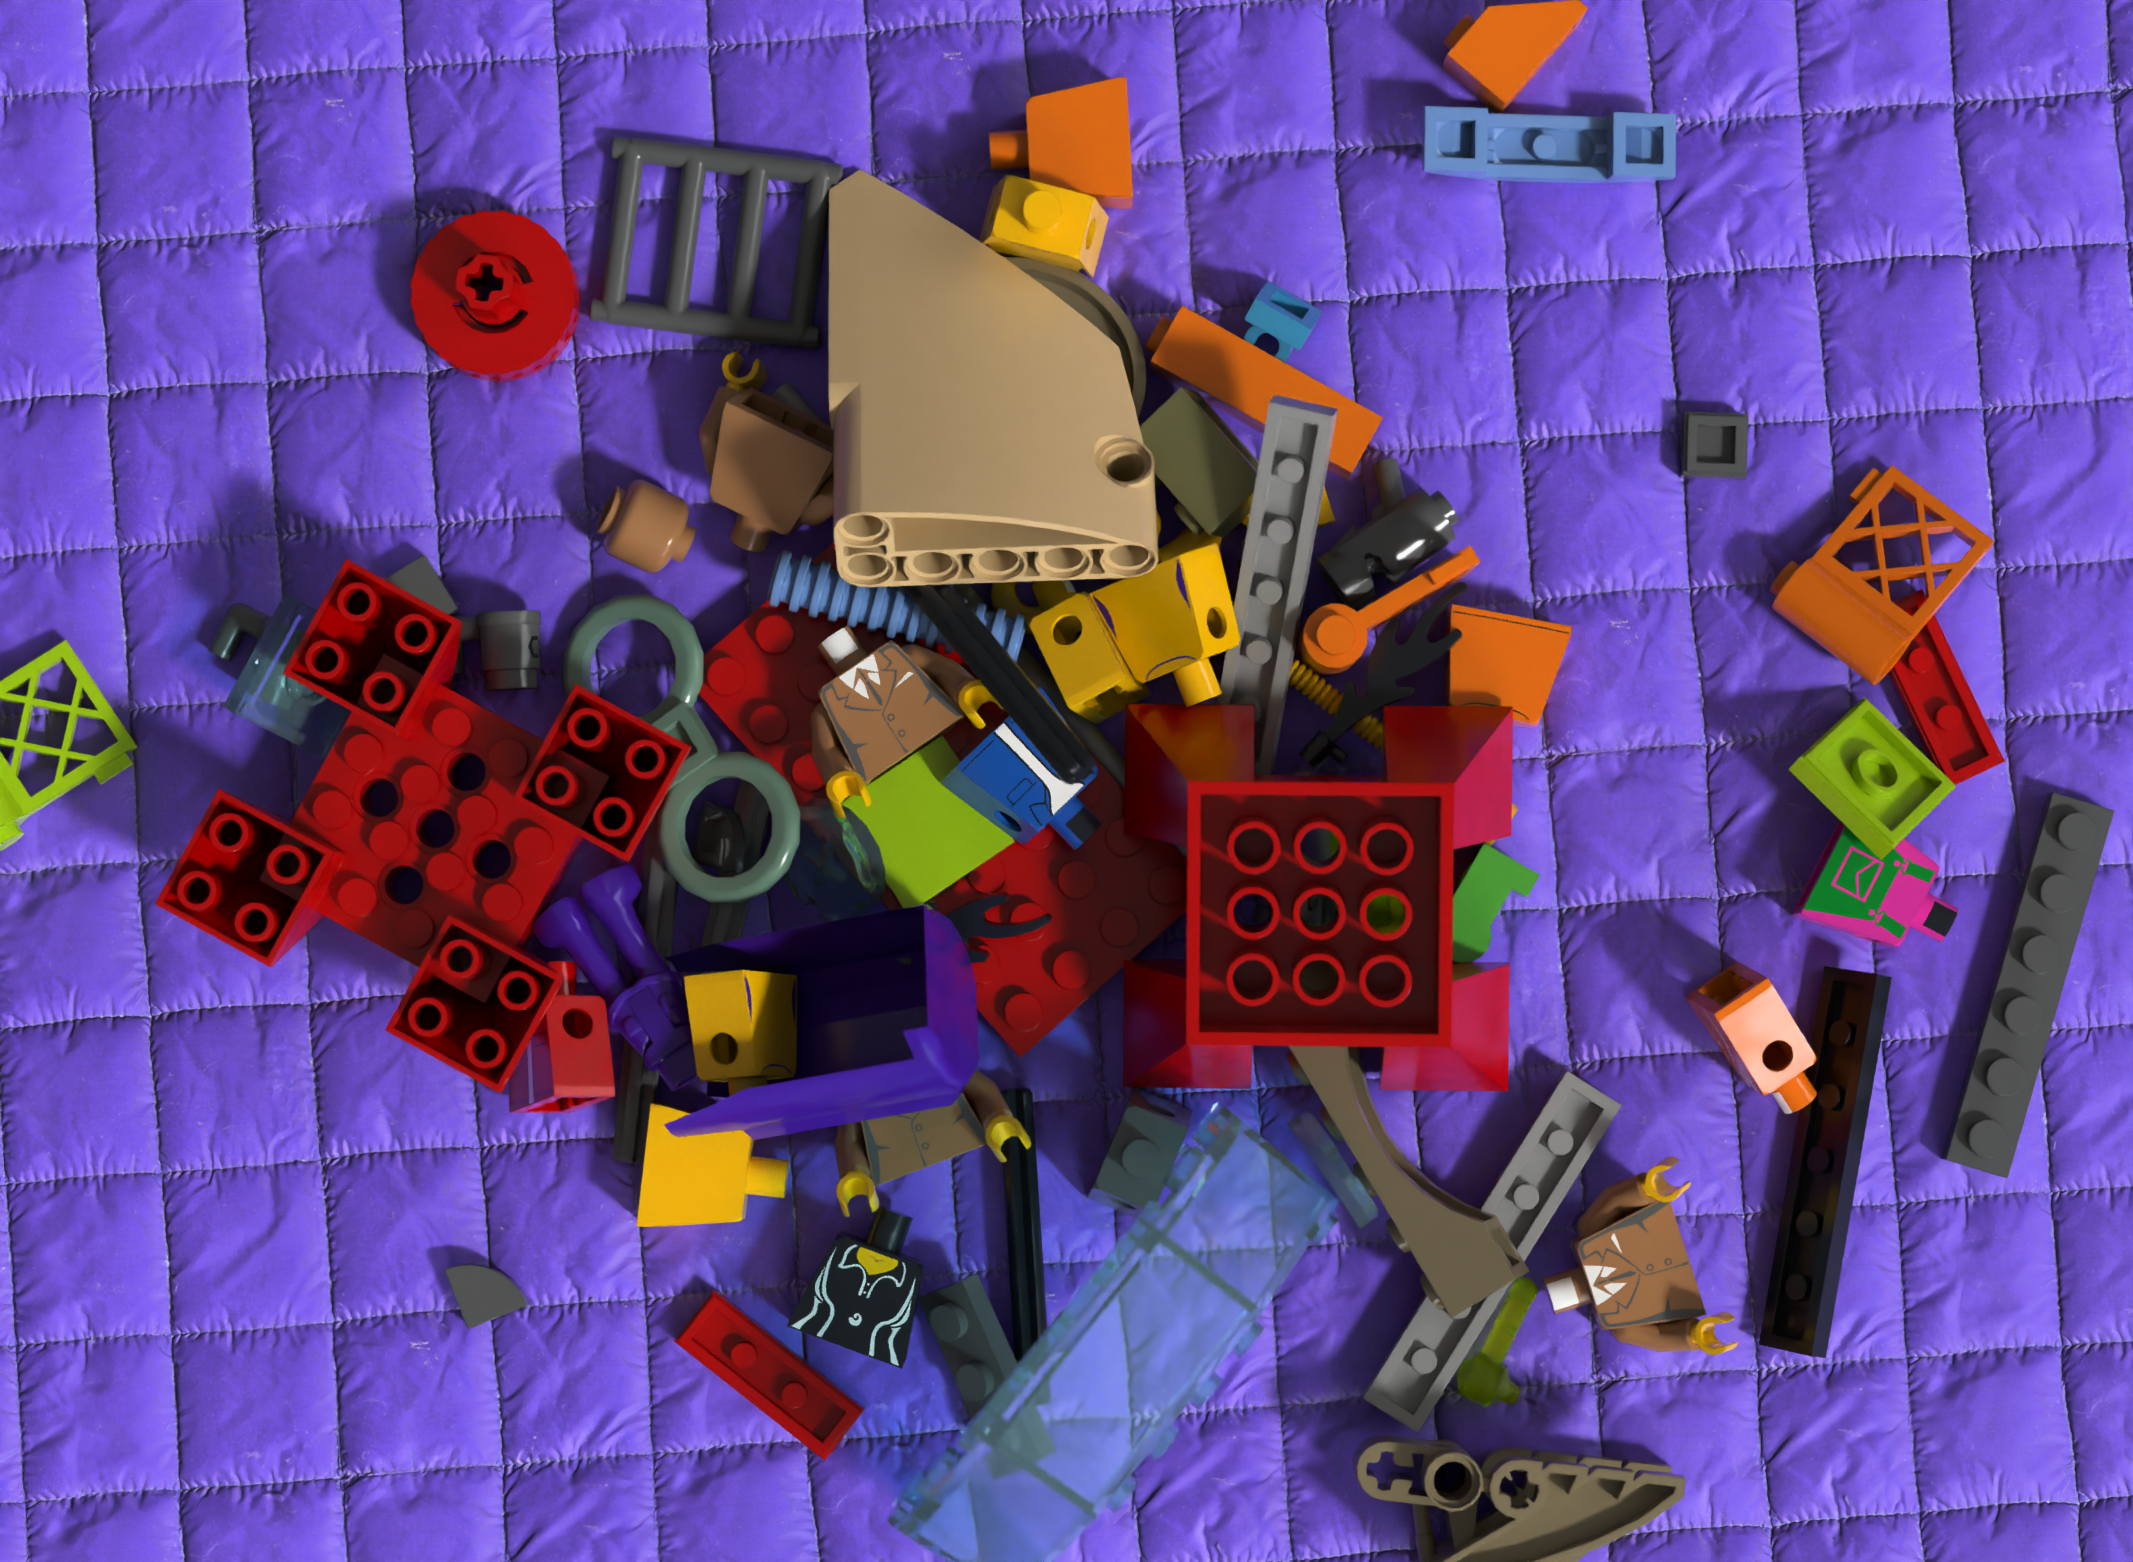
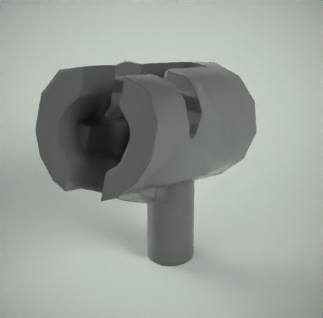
M1395 458L1382 459L1373 464L1381 503L1373 510L1372 521L1358 530L1353 525L1328 551L1315 559L1319 564L1317 568L1341 604L1354 610L1376 597L1371 575L1376 574L1378 577L1386 578L1388 584H1396L1402 576L1456 538L1452 526L1457 524L1459 519L1447 499L1439 491L1429 495L1421 487L1406 497L1398 460Z

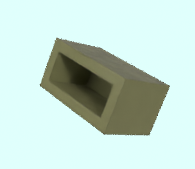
M1183 387L1179 388L1140 426L1143 443L1152 452L1155 461V487L1159 488L1162 484H1165L1180 501L1173 507L1174 511L1194 533L1201 535L1206 531L1208 535L1226 537L1250 514L1259 461L1197 391Z

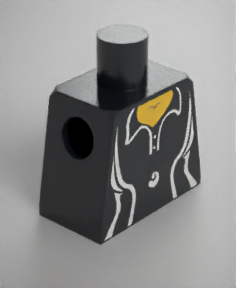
M879 1205V1208L874 1212L865 1239L840 1231L790 1316L787 1326L902 1369L909 1351L925 1263L922 1260L901 1253L913 1218Z

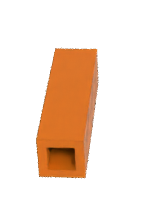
M1184 306L1180 307L1174 320L1165 315L1161 317L1145 349L1154 353L1150 361V371L1179 387L1197 391L1209 404L1263 434L1269 402L1274 395L1337 408L1338 413L1328 470L1347 481L1383 419L1378 414Z

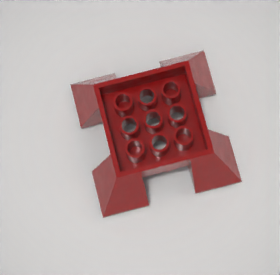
M346 559L282 674L352 711L292 820L222 789H218L155 905L269 967H273L324 916L419 967L385 1031L498 1093H502L565 979L563 975L526 948L533 935L531 932L532 925L548 908L585 839L627 862L630 861L692 747L575 684L546 739L543 740L451 690L463 622ZM478 756L483 761L486 769L484 781L476 789L464 791L456 779L457 768L464 759ZM390 781L397 790L398 802L391 813L379 817L370 806V795L378 784ZM446 812L454 822V834L446 845L435 848L427 840L425 834L426 824L434 814ZM501 842L510 852L511 863L506 873L492 879L482 869L481 856L489 845ZM414 868L423 879V890L417 900L405 904L395 893V880L403 870Z
M1125 703L1124 833L1187 847L1186 959H1124L1123 1087L1251 1089L1252 1046L1379 1047V1090L1508 1091L1510 963L1452 962L1454 849L1511 836L1513 706L1383 705L1382 776L1254 775V704H1195L1186 708L1185 704ZM1325 828L1337 836L1339 840L1338 847L1330 858L1316 861L1308 858L1300 848L1302 838L1312 829ZM1246 894H1260L1270 902L1272 912L1263 923L1248 925L1240 921L1235 915L1234 906L1236 902ZM1315 894H1324L1331 897L1338 905V910L1333 920L1321 926H1315L1306 922L1300 914V908L1308 897ZM1392 895L1403 903V913L1397 922L1389 926H1378L1367 918V907L1375 897ZM1314 960H1324L1332 964L1337 970V977L1334 983L1324 990L1317 991L1307 988L1299 978L1302 968L1307 963Z

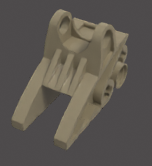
M1389 1435L1372 1436L1364 1440L1356 1449L1352 1460L1353 1472L1359 1484L1371 1497L1384 1501L1412 1504L1418 1552L1414 1555V1562H1577L1588 1552L1598 1549L1648 1524L1684 1498L1686 1481L1683 1475L1672 1474V1466L1667 1463L1626 1459L1622 1462L1619 1458L1581 1454L1577 1458L1574 1453L1537 1449L1532 1453L1530 1448L1515 1446L1497 1447L1487 1452L1478 1466L1467 1451L1457 1442L1448 1439L1425 1440ZM1388 1451L1396 1465L1414 1467L1415 1477L1422 1489L1410 1488L1413 1480L1408 1473L1390 1472L1386 1477V1483H1378L1373 1471L1366 1469L1368 1462H1379L1381 1452ZM1414 1453H1417V1456H1416V1459H1415V1462H1414V1461H1413V1458H1412V1455H1413ZM1454 1461L1462 1464L1460 1478L1455 1484L1449 1487L1434 1485L1435 1472L1441 1465ZM1518 1470L1524 1473L1525 1478L1521 1487L1513 1483L1515 1492L1506 1493L1501 1491L1500 1484L1503 1477L1505 1476L1512 1480L1509 1472ZM1481 1491H1483L1496 1508L1476 1519L1478 1498ZM1428 1505L1444 1509L1448 1535L1437 1542L1435 1541L1434 1532H1432Z

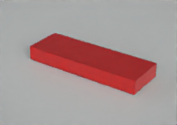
M1921 589L1893 603L1910 616H1913L1926 601V596ZM1933 615L1911 641L1898 662L1888 672V676L1928 759L1956 785L2005 762L1945 635L1935 615Z
M716 1289L713 1290L674 1340L675 1343L824 1461L865 1410L863 1405Z

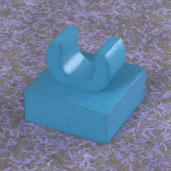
M1267 281L1244 318L1245 321L1252 324L1246 332L1244 340L1254 345L1261 334L1268 333L1276 337L1279 342V350L1274 357L1285 362L1294 348L1300 351L1323 311Z

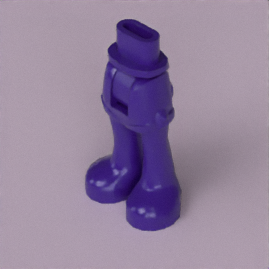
M626 864L590 879L580 887L579 893L589 909L605 927L638 979L635 984L630 987L627 985L600 944L591 927L588 914L577 898L569 896L554 903L537 918L531 927V932L544 949H563L574 960L597 995L602 996L605 1000L607 1020L611 1031L622 1034L626 1041L644 1058V1064L648 1071H659L670 1090L675 1091L698 1077L684 979L679 972L671 971L640 924L633 908V902L640 895L643 885L634 867Z

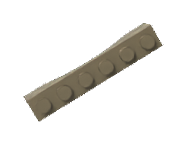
M1314 960L1302 968L1299 978L1303 985L1311 990H1324L1334 983L1337 977V970L1327 961ZM1289 1046L1291 1052L1287 1053V1060L1292 1071L1303 1085L1313 1086L1324 1105L1320 1109V1115L1326 1128L1337 1141L1345 1140L1357 1160L1353 1164L1357 1180L1369 1196L1375 1197L1378 1195L1391 1217L1386 1220L1391 1237L1404 1253L1411 1251L1424 1272L1420 1276L1422 1288L1436 1308L1442 1309L1445 1307L1452 1318L1530 1272L1496 1215L1470 1206L1436 1186L1407 1159L1387 1132L1371 1099L1361 1060V1047Z

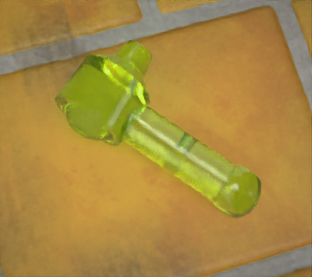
M1520 1277L1513 1281L1481 1351L1477 1350L1472 1357L1466 1359L1458 1370L1456 1393L1485 1408L1497 1402L1514 1405L1522 1389L1510 1380L1507 1365L1504 1364V1361L1539 1290L1536 1283L1530 1278Z

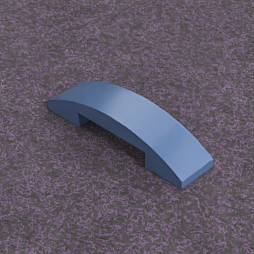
M1424 106L1422 172L1474 179L1543 183H1616L1671 180L1675 178L1676 114L1613 112L1608 117L1499 114L1488 113V108Z

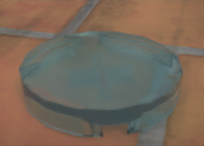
M812 798L798 806L801 812L800 843L789 870L782 877L794 897L804 906L812 903L823 912L818 917L827 922L862 916L876 908L884 893L886 871L880 848L868 827L851 809L841 804L846 817L838 818L829 799Z
M1304 1112L1287 1122L1288 1127L1357 1227L1361 1230L1371 1223L1370 1221L1378 1217L1376 1212L1379 1210L1357 1176H1354L1345 1160L1338 1153L1339 1150L1313 1114Z

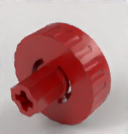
M498 210L497 212L479 211L472 215L459 217L451 224H446L433 238H430L415 263V270L410 284V302L416 325L422 332L424 340L447 364L470 377L485 381L505 382L535 374L552 363L562 353L577 327L581 308V292L577 273L571 260L558 241L544 227L520 214L515 215L507 211ZM490 275H493L502 285V290L491 291L488 301H485L482 298L483 286L488 284ZM521 310L525 311V312H523V313L519 316V318H518L515 322H513V323H511V324H509V325H507V326H505V327H498V328H489V327L480 325V324H478L475 320H473V319L469 316V314H470V315H471L473 318H475L478 322H481V323H484V324H487V325H501V324H504V323H506V322H508V321L514 319V317H515Z

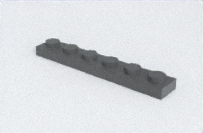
M2054 792L2047 793L1941 1157L1943 1160L2008 1178L2114 810Z

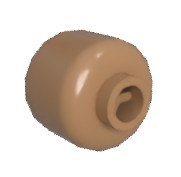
M638 479L627 485L625 489L619 486L613 489L599 517L596 532L604 535L603 547L608 555L647 573L654 574L666 567L670 559L679 563L683 561L694 539L696 528L687 525L689 507L682 497L647 481Z

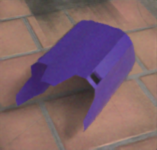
M926 903L714 943L664 958L670 961L678 972L750 970L797 975V1066L794 1077L767 1080V1085L744 1089L730 1097L728 1082L708 1081L707 1096L723 1097L726 1099L664 1124L674 1136L685 1137L743 1130L753 1140L951 1106L959 1098L976 1071L980 1056L978 1049L977 986L972 964L964 942L952 921ZM910 957L912 963L905 965L894 959Z

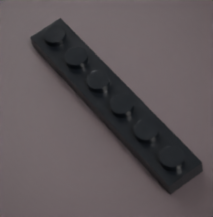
M1824 966L1810 1046L1817 1060L1806 1069L1805 1074L1816 1090L1817 1096L1812 1102L1799 1110L1759 1345L1811 1357L1826 1358L1892 977Z

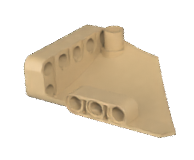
M860 169L830 188L828 392L831 430L834 431L833 532L837 568L840 577L847 583L855 586L889 587L929 584L1131 578L1151 572L1157 566L1159 560L1155 461L1152 452L1143 443L1119 346L1053 292L1006 258L950 221Z

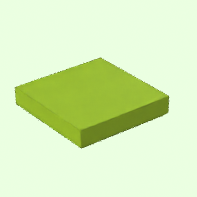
M1865 697L1788 769L1880 860L1893 850L1956 787L1946 775Z
M942 735L868 784L866 787L872 802L870 806L866 807L863 798L858 795H852L841 803L846 816L842 818L903 908L926 903L1014 843L1011 836L982 816L941 783L960 763Z

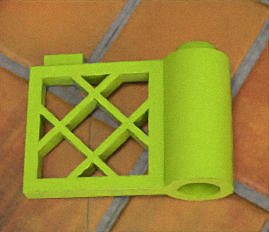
M67 640L0 681V700L24 705L17 739L0 737V746L14 749L11 766L0 751V851L6 849L24 835L19 826L40 809L92 776H95L102 785L134 765L127 754L138 748ZM64 660L77 679L72 704L66 705L36 699L41 674ZM29 682L26 696L11 694ZM84 691L98 711L81 708ZM34 707L69 714L61 749L26 742ZM78 716L105 721L118 742L96 756L71 751ZM24 751L58 757L59 762L54 782L35 795L30 796L18 778ZM69 760L83 762L82 765L66 774Z

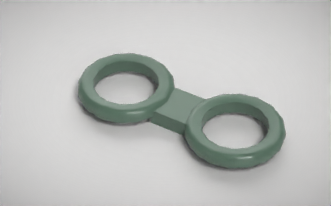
M649 594L618 595L594 606L574 627L563 654L562 685L567 699L575 684L595 694L590 677L591 660L599 641L612 628L627 621L645 620L656 625L669 639L676 657L675 679L668 696L655 710L638 717L692 747L657 812V844L667 871L687 892L711 903H742L769 891L789 870L800 843L801 812L791 785L769 762L746 752H721L696 712L694 705L703 685L704 653L694 626L673 604ZM723 778H741L752 783L766 798L772 815V837L764 856L750 870L735 877H717L704 871L691 856L685 839V820L693 799L707 785Z

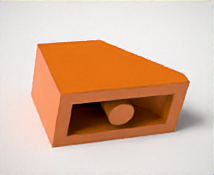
M1580 0L1488 6L1477 20L1467 14L1443 42L1450 51L1446 55L1442 68L1493 112L1501 114L1581 23L1588 7Z

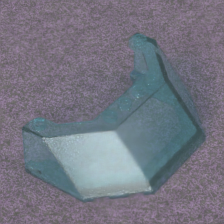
M1216 1101L1198 1123V1128L1191 1136L1199 1146L1194 1145L1192 1147L1185 1142L1179 1150L1180 1159L1162 1183L1172 1191L1164 1203L1160 1206L1156 1201L1151 1199L1148 1201L1125 1233L1014 1370L960 1433L962 1437L956 1444L963 1448V1450L959 1453L951 1445H948L940 1455L933 1452L927 1459L923 1471L920 1470L917 1474L914 1473L894 1498L887 1522L946 1562H1054L1096 1519L1105 1506L1115 1513L1123 1505L1139 1483V1481L1131 1476L1134 1470L1147 1454L1157 1461L1179 1435L1181 1430L1173 1422L1190 1403L1196 1409H1199L1219 1386L1223 1379L1215 1373L1219 1365L1230 1352H1233L1239 1358L1242 1357L1264 1329V1326L1256 1320L1270 1303L1309 1244L1311 1243L1315 1247L1318 1246L1337 1223L1340 1217L1333 1212V1209L1340 1200L1224 1105Z

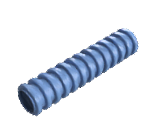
M784 550L782 555H778L767 594L770 606L778 607L780 602L789 604V611L797 612L799 607L809 609L808 616L814 618L818 616L819 612L828 614L829 622L836 623L838 617L847 619V626L855 628L857 623L867 625V632L875 633L877 628L886 630V637L894 639L896 633L906 635L905 641L907 643L913 644L917 638L925 640L926 648L933 649L936 643L945 646V653L953 654L954 648L902 586H855L843 580L837 570L831 569V562L823 560L819 566L811 564L812 558L810 556L803 555L801 561L793 559L792 552ZM978 602L976 608L969 606L1012 659L1017 662L1027 621H1024L1025 614L1017 613L1015 618L1005 616L1006 609L998 607L996 613L986 611L985 603Z

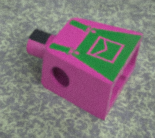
M1839 820L1790 915L1882 946L1899 947L1910 927L1941 942L1952 927L1958 913V908L1928 893L1940 867L1908 841L1903 839L1880 860Z

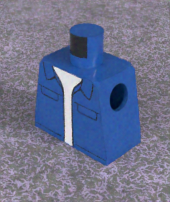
M1039 687L1038 690L1065 721L1047 693ZM1010 716L941 781L949 791L1014 840L1024 845L1049 823L1075 851L1102 825L1098 818L1076 797L1099 774L1096 764L1092 767L1090 776L1085 780H1080L1073 785L1064 783Z

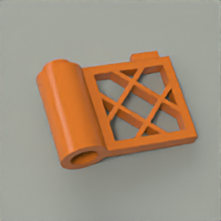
M1893 465L1884 474L1873 467L1849 496V500L1857 506L1812 558L1807 559L1801 566L1795 561L1788 563L1774 580L1769 590L1777 596L1772 605L1774 611L1873 686L1878 684L1888 674L1915 636L1984 557L1994 542L1993 539ZM1893 488L1914 504L1916 523L1880 526L1878 504ZM1925 513L1936 521L1926 522ZM1870 515L1871 527L1858 528ZM1953 533L1971 546V548L1959 562L1931 564L1928 535ZM1918 536L1922 565L1886 568L1882 539ZM1873 540L1876 569L1852 572L1833 558V556L1845 542ZM1946 576L1935 589L1933 577ZM1924 578L1926 601L1913 616H1910L1890 601L1888 581ZM1878 582L1879 591L1868 583Z
M1471 545L1359 611L1344 604H1328L1319 607L1308 617L1297 637L1296 651L1300 662L1306 665V669H1311L1313 674H1318L1319 677H1335L1345 673L1361 657L1367 645V635L1369 632L1467 576L1480 563Z

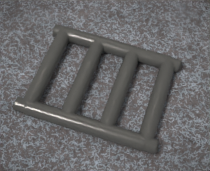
M614 136L611 141L612 159L619 160L600 299L593 298L592 305L589 308V319L613 325L796 348L818 349L821 344L820 326L814 325L829 211V189L841 180L843 175L842 164L639 137ZM644 164L681 168L663 305L626 301ZM706 172L744 176L726 313L688 308ZM769 179L806 184L789 321L751 316Z

